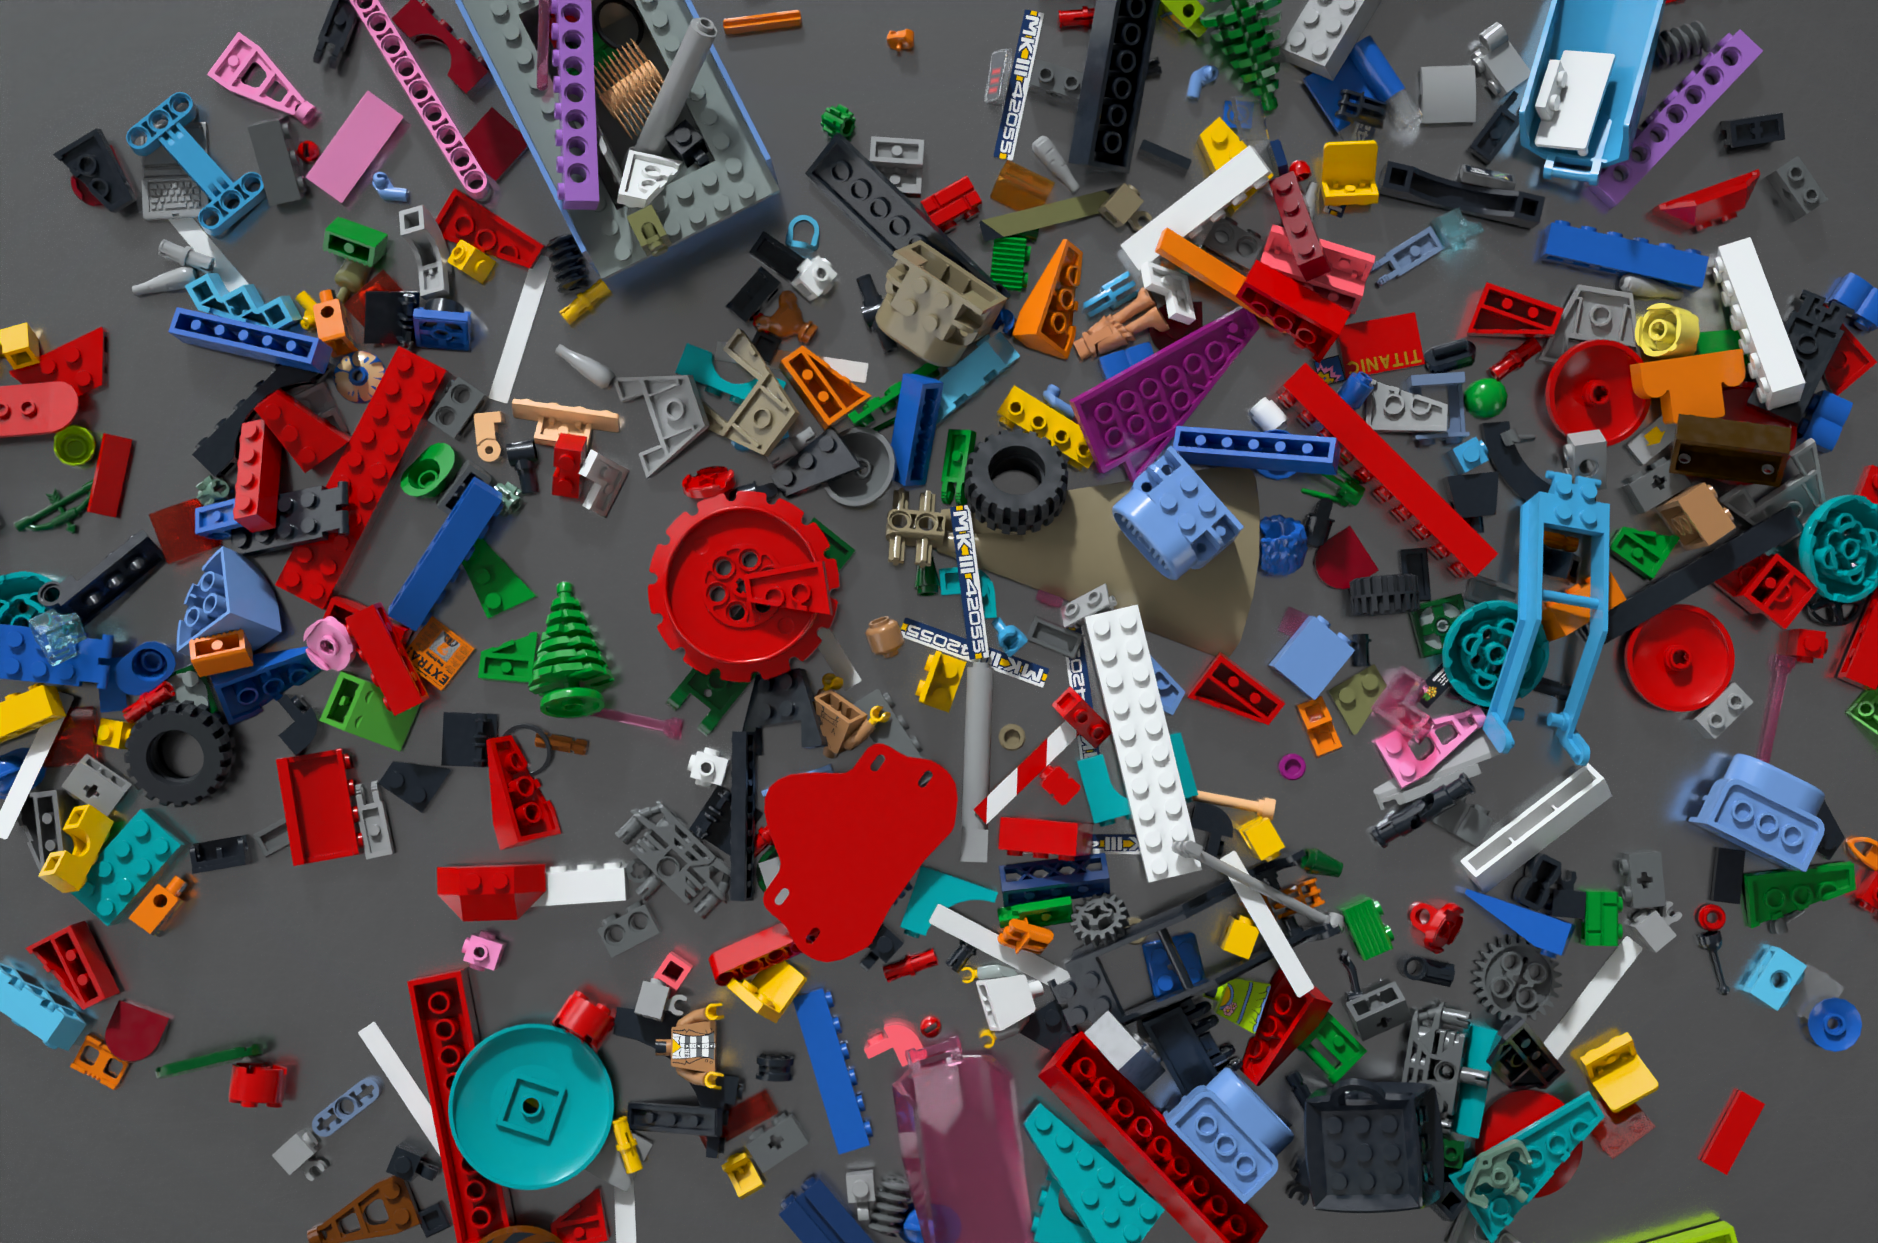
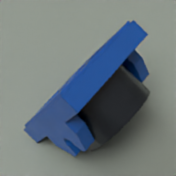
M436 298L429 300L425 304V309L424 307L414 308L413 322L417 347L470 351L471 312L464 311V307L460 303L451 299Z

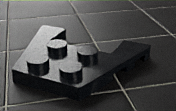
M791 669L785 674L768 680H764L761 674L756 675L742 729L743 732H756L755 757L762 756V728L801 722L802 748L813 749L828 746L827 738L822 735L820 725H822L820 715H816L813 705L815 699L806 669Z

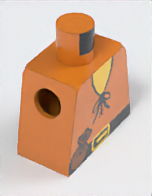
M335 290L321 291L319 293L321 303L313 306L318 338L333 349L331 353L333 358L359 351L348 309L340 299L336 298Z
M177 875L173 877L166 887L157 884L130 915L129 919L149 934L161 937L185 904V901L179 896L189 884ZM167 898V904L162 907V900Z

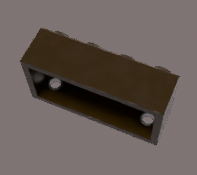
M1679 414L1671 447L1669 473L1780 487L1790 452L1791 428ZM1680 459H1687L1688 462H1682ZM1768 469L1771 473H1766L1764 470Z

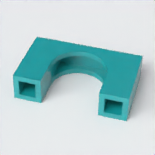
M1181 732L1171 734L1170 739L1187 804L1193 802L1192 796L1198 795L1183 738ZM1103 754L1076 761L1093 823H1099L1100 827L1116 823L1115 818L1125 816L1126 820L1132 819L1128 799L1120 795L1111 784Z
M1082 1138L1122 1172L1124 1166L1102 1143ZM1048 1167L1045 1180L1049 1181L1046 1191L1041 1190L1037 1206L1041 1207L1038 1217H1033L1030 1232L1034 1233V1241L1039 1243H1095L1089 1231L1084 1228L1081 1222L1068 1217L1062 1211L1059 1205L1061 1186L1056 1178H1053Z

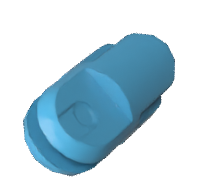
M1129 271L1101 286V293L1083 303V308L1085 309L1102 298L1106 300L1105 303L1086 313L1088 316L1092 317L1108 307L1115 310L1138 296L1139 289L1126 295L1119 301L1116 299V296L1136 285L1134 280L1113 292L1110 287L1131 276Z

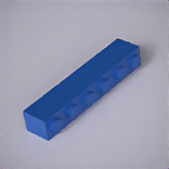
M1556 220L1555 223L1552 222L1546 227L1539 257L1545 260L1619 276L1627 273L1641 275L1669 287L1692 292L1703 288L1709 256L1701 255V251L1696 249L1681 251L1675 249V246L1672 244L1659 243L1658 246L1649 244V240L1645 238L1634 237L1633 240L1623 238V234L1618 232L1603 234L1590 226H1581L1580 229L1571 227L1570 222Z
M179 307L176 308L168 331L183 343L325 374L333 350L319 338Z
M1176 426L1173 448L1187 464L1337 475L1341 451L1337 438L1185 426Z
M473 477L388 608L389 617L415 632L420 625L425 626L432 615L430 610L435 603L439 605L447 592L444 589L448 582L453 583L457 579L461 571L458 567L463 560L468 561L475 550L473 544L477 538L482 539L489 529L487 523L491 517H497L501 512L504 503H502V493Z
M823 986L797 994L793 999L794 1007L838 1154L869 1146L871 1142L870 1137H874L870 1121L865 1122L862 1114L863 1111H866L863 1097L856 1094L854 1086L858 1085L855 1070H849L847 1059H850L848 1046L846 1043L841 1044L839 1033H843L839 1017L834 1018L831 1008L835 1007L831 991L826 992Z

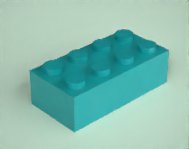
M151 808L140 809L102 851L95 864L91 866L86 876L87 881L79 891L70 893L107 926L116 925L185 850L189 843Z

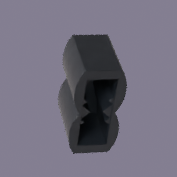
M1542 853L1536 854L1528 861L1525 877L1516 885L1513 900L1532 910H1540L1549 897V887L1556 882L1560 875L1561 862Z

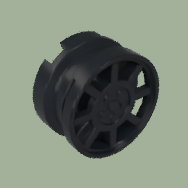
M765 1054V1058H762V1055H757L756 1064L759 1065V1072L756 1073V1079L772 1082L793 1080V1074L789 1073L791 1072V1066L794 1065L793 1056Z

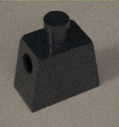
M1498 471L1443 478V485L1449 505L1463 519H1467V523L1478 534L1484 533L1483 518L1496 515Z

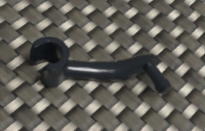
M1344 950L1339 960L1348 971L1351 979L1353 992L1346 994L1347 1002L1362 996L1363 993L1360 990L1357 969L1348 956V952Z

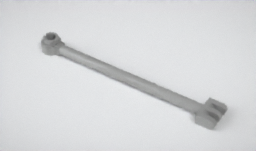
M1191 840L1174 842L1172 844V851L1180 856L1194 858L1319 924L1328 922L1331 925L1339 924L1342 931L1338 934L1343 933L1346 925L1344 916L1334 912L1325 915L1202 850L1203 846Z

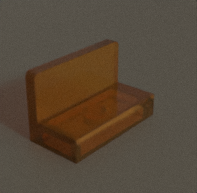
M1007 160L999 173L990 197L1017 211L1044 205L1055 182Z

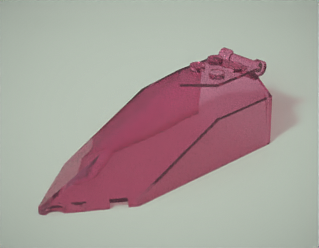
M958 1036L949 1037L948 1041L918 1050L915 1048L906 1050L905 1056L909 1070L892 1085L901 1157L924 1243H1034L1014 1076L992 1055H962L961 1042ZM951 1051V1057L920 1066L919 1060Z

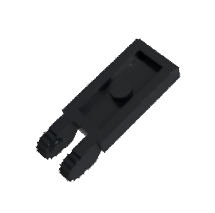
M349 0L332 1L318 37V45L313 57L314 63L320 64L322 62L326 46L334 48L329 60V67L332 69L338 67L342 51L346 49L358 18Z
M1515 91L1511 93L1503 105L1498 107L1468 147L1470 152L1488 165L1519 126V111L1514 115L1508 110L1510 105L1517 99L1518 93Z

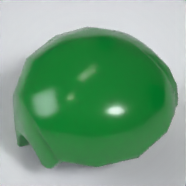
M1483 378L1469 385L1464 392L1463 402L1467 412L1475 418H1493L1500 415L1506 408L1508 394L1505 386L1500 381L1493 378Z

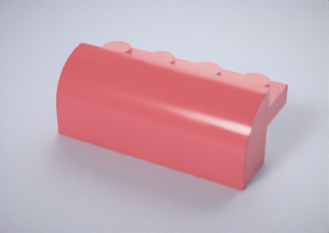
M1272 224L1259 261L1355 315L1363 297L1365 283L1374 264L1375 256L1320 239L1331 272L1306 282L1296 263L1285 228Z

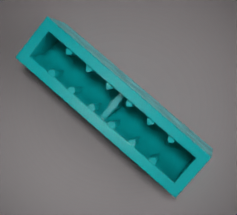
M1470 1023L1469 1029L1464 1030L1465 1033H1469L1464 1067L1489 1071L1491 1076L1492 1068L1486 1060L1498 1031L1491 1027ZM1478 1077V1079H1483V1080H1488V1081H1490V1077L1487 1078V1079L1479 1078V1077ZM1461 1083L1457 1113L1448 1115L1447 1118L1454 1120V1126L1447 1128H1452L1453 1132L1461 1135L1479 1138L1488 1086L1485 1089Z

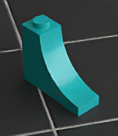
M921 865L900 927L905 929L904 934L915 938H919L920 934L926 936L931 926L929 920L938 904L949 908L957 903L969 900H984L995 903L998 891Z

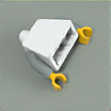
M998 964L980 966L977 970L970 966L963 968L961 971L969 970L972 972V978L970 980H962L964 983H970L979 978V981H976V986L989 1025V1029L982 1031L979 1038L986 1035L992 1038V1041L985 1043L984 1047L991 1048L995 1040L1002 1041L1019 1034L1028 1023L1030 1014L1036 1011L1033 999L1044 994L1041 982L1036 980L1028 983L1025 974L1017 975L1014 969Z

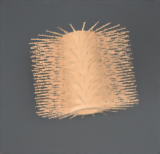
M633 40L634 47L645 63H643L627 42L626 44L641 65L640 67H638L623 45L621 46L636 68L635 70L617 49L626 66L630 69V74L620 59L613 53L627 75L626 77L610 56H608L612 65L622 77V80L618 78L604 60L617 81L615 83L609 73L599 63L603 72L613 84L612 87L594 65L597 73L608 87V90H606L594 74L595 80L604 91L601 94L595 85V89L599 94L598 97L613 118L618 120L631 139H633L618 116L621 115L635 135L638 136L623 112H626L641 132L628 109L630 108L631 112H633L644 127V123L632 106L635 105L643 118L647 120L637 102L642 105L649 115L650 112L642 102V99L644 98L647 105L652 109L653 106L646 96L648 95L654 103L655 98L651 95V92L657 98L659 93L655 89L660 91V86L664 82L659 71L646 58L645 54L642 53L639 46Z

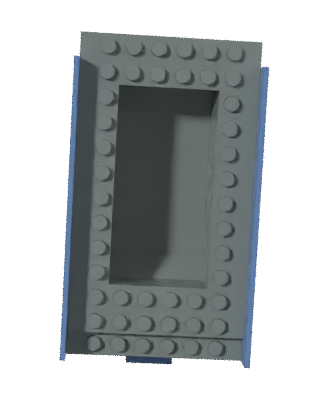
M455 0L581 253L597 274H600L604 281L653 256L647 257L627 219V216L643 208H631L617 203L620 187L612 178L613 173L598 142L599 203L597 209H563V201L557 198V184L562 183V175L556 171V158L561 156V148L555 144V131L560 129V122L554 118V104L559 103L558 93L553 91V78L558 76V69L552 65V51L554 47L542 25L543 22L551 19L550 0ZM591 0L592 28L595 32L597 31L594 25V13L598 5L604 0ZM625 0L637 10L643 22L644 35L638 46L665 80L692 19L700 17L691 0ZM610 3L604 5L599 15V22L603 33L617 45L628 46L626 42L632 45V40L635 42L638 37V24L633 14L620 4ZM574 42L566 43L567 47L572 45L574 49L578 46ZM713 43L674 126L675 128L685 119L703 137L708 150L706 155L710 159V164L699 168L694 163L688 169L683 164L682 171L649 204H652L672 243L668 248L780 192L771 157ZM634 48L633 50L637 53V55L643 61V63H645L644 59L637 52V49ZM631 50L627 51L631 55L633 60H635L638 67H640L641 65L635 59V56L631 53ZM620 51L621 54H623V56L628 60L631 67H633V69L635 70L636 68L629 60V57L626 55L625 51ZM620 56L618 59H620V61L626 67L627 71L630 74V69L626 66V63ZM615 60L614 63L616 64V66H618L620 71L626 77L627 75L624 73V70L621 68L617 60ZM612 63L609 64V66L616 73L618 78L622 80V77L618 74L617 70L612 65ZM605 67V70L609 73L614 82L617 83L615 77L612 75L609 68ZM601 70L600 73L603 75V77L607 80V82L609 83V85L612 87L613 84L610 82V80L608 79V77L606 76V74L603 72V70ZM597 73L595 76L599 79L603 87H605V89L608 90V87L601 79L600 75ZM594 78L595 85L597 86L601 94L604 93V91ZM595 89L598 123L602 131L606 133L613 147L612 152L620 167L628 148L635 146L641 132L626 112H623L638 135H635L629 125L619 115L618 117L632 136L633 139H631L618 120L614 119ZM651 92V95H652V96L655 98V100H656V96L654 95L653 92ZM570 94L567 96L572 102L581 101L577 95ZM647 95L646 97L649 99V102L653 106L654 103L652 102L651 98H649V96ZM643 98L642 102L646 105L647 109L650 112L651 108L649 107V105H647ZM637 102V104L639 105L640 109L643 111V113L645 114V116L648 118V116H649L648 113L644 110V108L642 107V105H640V103ZM633 105V109L636 111V113L645 125L646 120L637 110L635 105ZM629 108L628 111L630 112V115L634 118L637 125L642 131L643 125H641L639 120L635 117V115L633 114V112H631ZM577 121L568 122L569 126L574 129L582 128L581 124ZM666 143L661 157L679 160L670 150L668 143ZM573 147L569 149L575 156L583 154L579 148ZM572 174L570 176L574 182L581 183L584 181L583 177L579 174Z

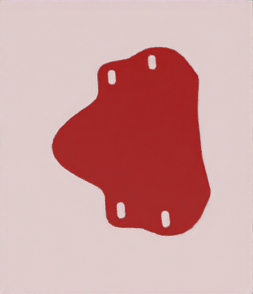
M877 743L868 747L853 769L846 773L811 772L790 774L778 779L769 787L765 797L764 813L781 865L778 874L764 892L763 903L766 909L786 926L795 945L801 952L817 961L832 962L845 959L867 948L873 942L895 900L924 860L942 843L954 828L958 797L956 784L946 769L932 760L908 757L888 745ZM878 755H883L885 757L883 764L877 771H872L870 766ZM926 771H931L933 776L925 787H920L918 785L920 778ZM783 888L788 889L789 895L781 905H777L775 903L777 895ZM813 928H818L820 934L812 944H808L806 937Z

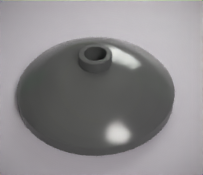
M866 427L849 428L840 432L839 435L862 467L867 466V472L862 475L861 470L853 471L843 475L840 479L830 480L822 483L828 495L835 501L850 507H862L879 500L888 491L896 474V456L890 442L879 432Z

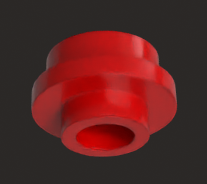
M1708 904L1699 911L1698 921L1705 930L1717 931L1724 926L1726 915L1720 906ZM1709 913H1714L1715 920L1710 923L1707 920V916Z

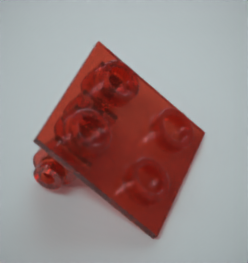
M1601 1098L1596 1103L1605 1117L1592 1130L1591 1134L1601 1145L1605 1154L1609 1155L1613 1160L1656 1126L1636 1102L1618 1112H1612Z

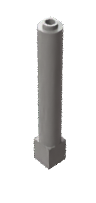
M704 17L692 19L635 146L628 148L620 165L622 173H624L629 150L661 156L667 143L664 136L673 130L717 35V29L711 20Z
M973 662L972 667H967L960 862H987L988 824H985L973 810L989 795L994 668H989V663Z

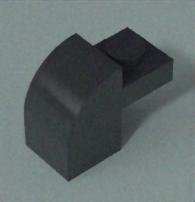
M1543 544V577L1576 584L1582 558L1574 553L1555 550Z
M285 694L278 702L295 722L278 736L295 756L305 754L319 741L323 733L324 722L319 721L322 714L317 707H311L306 711L307 705L298 695Z
M1194 801L1190 816L1192 828L1209 832L1204 852L1214 857H1221L1225 841H1221V837L1233 838L1232 822L1229 816L1219 807Z
M1446 1167L1444 1169L1443 1193L1429 1207L1443 1221L1453 1222L1469 1201L1454 1186L1447 1174L1454 1170V1168Z

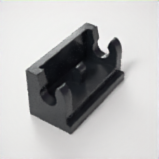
M1771 113L1721 121V129L1727 132V138L1723 142L1725 145H1731V148L1785 140L1783 113Z
M761 266L725 307L748 327L754 320L753 317L757 316L782 288V284Z
M248 834L193 844V847H190L192 874L252 864Z

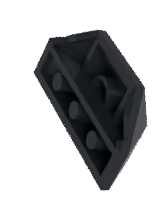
M1517 1015L1504 1023L1502 1028L1496 1033L1486 1060L1488 1065L1509 1089H1530L1535 1087L1547 1089L1566 1071L1527 1022Z

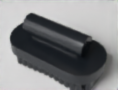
M1462 338L1432 347L1424 355L1425 365L1429 368L1430 374L1447 373V371L1450 372L1453 369L1472 366L1475 362L1476 346L1471 341Z

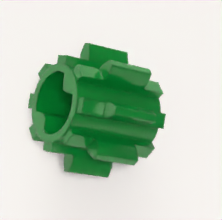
M840 104L837 107H827L821 116L823 131L827 132L828 136L832 138L838 133L844 137H849L856 127L854 114L849 112V108Z

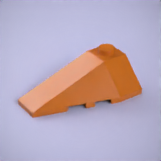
M1063 239L1020 310L1012 336L1026 347L1061 359H1068L1076 336V326H1072L1073 313L1078 311V302L1075 301L1076 286L1080 284L1083 252L1068 239Z

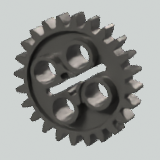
M1509 935L1508 943L1504 939L1498 938V947L1491 943L1488 944L1491 952H1481L1485 958L1484 962H1475L1481 967V971H1473L1474 975L1480 977V980L1473 983L1474 986L1481 987L1476 996L1485 997L1481 1005L1483 1007L1492 1005L1489 1013L1494 1015L1499 1011L1498 1018L1500 1020H1504L1507 1015L1509 1020L1517 1015L1526 1021L1528 1015L1535 1021L1537 1020V1011L1546 1015L1544 1006L1554 1007L1550 998H1559V995L1554 992V988L1562 987V984L1555 981V978L1562 976V973L1554 971L1559 962L1549 961L1551 957L1540 954L1541 948L1535 947L1530 942L1526 944V939L1522 936L1516 942L1515 937ZM1513 954L1516 959L1515 965L1507 969L1504 960L1508 955ZM1524 957H1527L1528 960H1527V962L1523 965V958H1524ZM1538 965L1540 967V975L1535 979H1531L1529 971L1532 966ZM1513 976H1519L1522 978V982L1513 981ZM1503 979L1506 985L1505 989L1501 993H1496L1494 991V984L1496 981ZM1528 990L1530 992V999L1527 1003L1521 1004L1519 995L1522 991ZM1512 992V999L1508 1002L1507 997Z

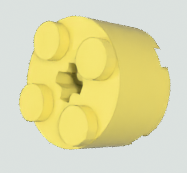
M1657 303L1647 308L1646 310L1649 311L1638 319L1635 327V340L1646 355L1666 360L1692 356L1696 352L1700 332L1699 319L1690 311L1666 303Z

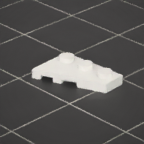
M629 150L617 203L631 208L647 207L664 187L682 171L683 161Z

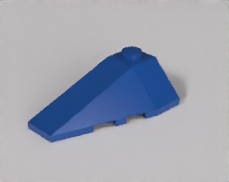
M308 646L253 655V666L210 675L229 725L256 716L263 711L262 707L273 699L278 701L283 697V692L292 686L301 685L323 670L309 659L306 653Z
M1466 889L1465 894L1532 945L1541 948L1540 954L1556 959L1557 954L1561 956L1565 954L1576 924L1543 913L1534 912L1525 907L1508 903L1471 889Z

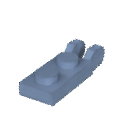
M1429 226L1384 255L1385 257L1373 264L1370 273L1379 270L1386 263L1390 264L1393 271L1379 278L1377 284L1380 287L1396 276L1399 278L1445 248L1432 227Z

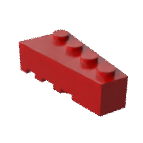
M1257 259L1235 296L1260 317L1271 319L1274 324L1273 327L1280 333L1286 331L1296 339L1294 344L1300 349L1306 347L1314 354L1312 358L1318 363L1322 361L1340 335L1351 313Z

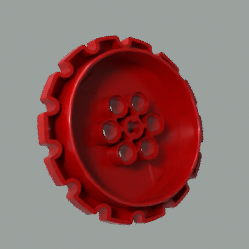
M738 491L734 501H728L726 495L722 493L698 502V513L694 516L683 512L666 530V534L670 537L669 544L657 545L649 569L652 574L658 577L656 583L648 585L650 610L654 615L660 614L663 616V621L657 626V629L664 641L673 651L684 648L686 653L683 661L694 669L706 675H710L714 669H719L721 672L720 678L724 681L748 683L751 682L752 675L755 672H759L764 680L789 672L791 670L790 660L792 658H798L801 662H804L821 645L822 639L818 636V631L821 628H831L838 608V601L830 597L833 615L771 606L767 612L762 613L757 610V603L747 602V596L744 591L742 593L738 592L740 590L738 583L742 580L744 581L743 575L817 561H825L829 592L831 593L832 590L840 588L837 562L834 558H825L824 554L830 549V544L815 522L804 525L802 523V519L805 516L804 512L782 498H779L775 504H768V497L762 492ZM747 554L757 555L758 562L754 567L744 566L743 559ZM723 561L730 562L732 566L730 573L727 575H720L717 570L718 565ZM717 587L725 590V597L719 602H715L711 598L712 591ZM735 606H742L745 610V615L740 620H733L731 618V610Z

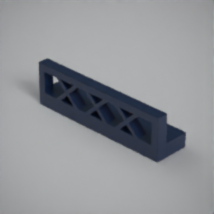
M1105 853L1075 856L1074 861L1051 859L999 866L1004 907L1071 896V899L1092 897L1095 894L1096 896H1102L1103 893L1110 895V878ZM1101 863L1102 870L1091 872L1086 867L1089 864ZM1070 866L1075 869L1072 874L1068 875L1059 872L1063 867ZM1037 870L1048 872L1044 878L1033 876ZM1017 873L1022 876L1018 881L1006 882L1005 874Z

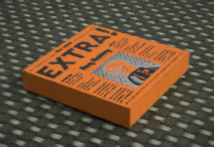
M432 616L408 646L406 652L417 673L439 690L444 691L476 649L436 617Z

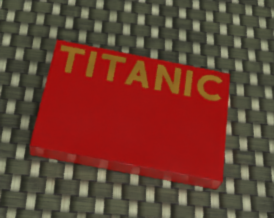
M1415 312L1346 324L1337 338L1346 379H1348L1352 372L1358 373L1362 371L1367 375H1374L1425 365Z

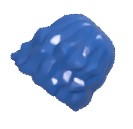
M1281 514L1273 515L1270 518L1265 516L1260 521V530L1264 534V537L1260 540L1262 550L1261 570L1272 575L1292 574L1303 566L1308 550L1305 527L1301 524L1300 520H1294L1291 517L1285 518Z

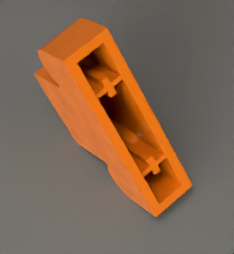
M1743 348L1630 365L1634 393L1642 399L1660 397L1663 423L1667 425L1677 424L1679 414L1708 418L1723 417L1725 410L1722 388L1740 385L1746 374Z

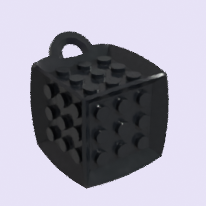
M1351 1078L1341 1080L1333 1087L1317 1089L1306 1099L1304 1109L1305 1159L1314 1209L1340 1213L1399 1212L1427 1208L1441 1197L1444 1190V1146L1440 1110L1434 1085L1414 1082H1371L1364 1079Z

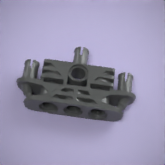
M656 801L658 806L652 808L648 807L639 811L636 809L630 810L633 816L615 834L620 839L629 831L621 840L628 845L645 826L649 829L644 834V837L637 841L638 844L630 848L653 871L635 889L636 893L640 896L649 888L641 897L643 900L648 902L665 883L687 905L700 894V891H703L708 886L711 890L692 908L698 913L706 906V909L699 915L704 920L722 901L727 904L728 898L726 895L730 886L731 869L661 801ZM662 813L664 817L657 824L649 819L653 815ZM653 831L669 845L667 848L652 834ZM671 849L687 863L682 869L678 858L667 855ZM669 860L675 864L676 869L673 875H666L662 872L661 865L664 861ZM690 866L706 881L704 884L688 869ZM719 871L724 872L722 880L717 885L713 877Z
M1442 1002L1438 1007L1421 1013L1420 1009L1415 1010L1402 1082L1434 1085L1440 1113L1447 1112V1115H1454L1457 1113L1461 1083L1486 1089L1489 1081L1478 1079V1077L1487 1079L1490 1077V1072L1464 1067L1469 1033L1464 1032L1460 1034V1031L1450 1032V1029L1443 1028V1024L1469 1029L1471 1021L1461 1020L1460 1018L1469 1020L1472 1017V1013L1446 1008V1002ZM1433 1020L1432 1027H1424L1422 1021ZM1438 1037H1439L1438 1050H1437V1053H1436L1437 1043H1438ZM1435 1059L1442 1060L1435 1066V1078H1432ZM1446 1064L1454 1068L1455 1075L1452 1079H1448L1443 1075V1067ZM1441 1118L1443 1135L1451 1137L1453 1129L1447 1127L1454 1126V1120Z

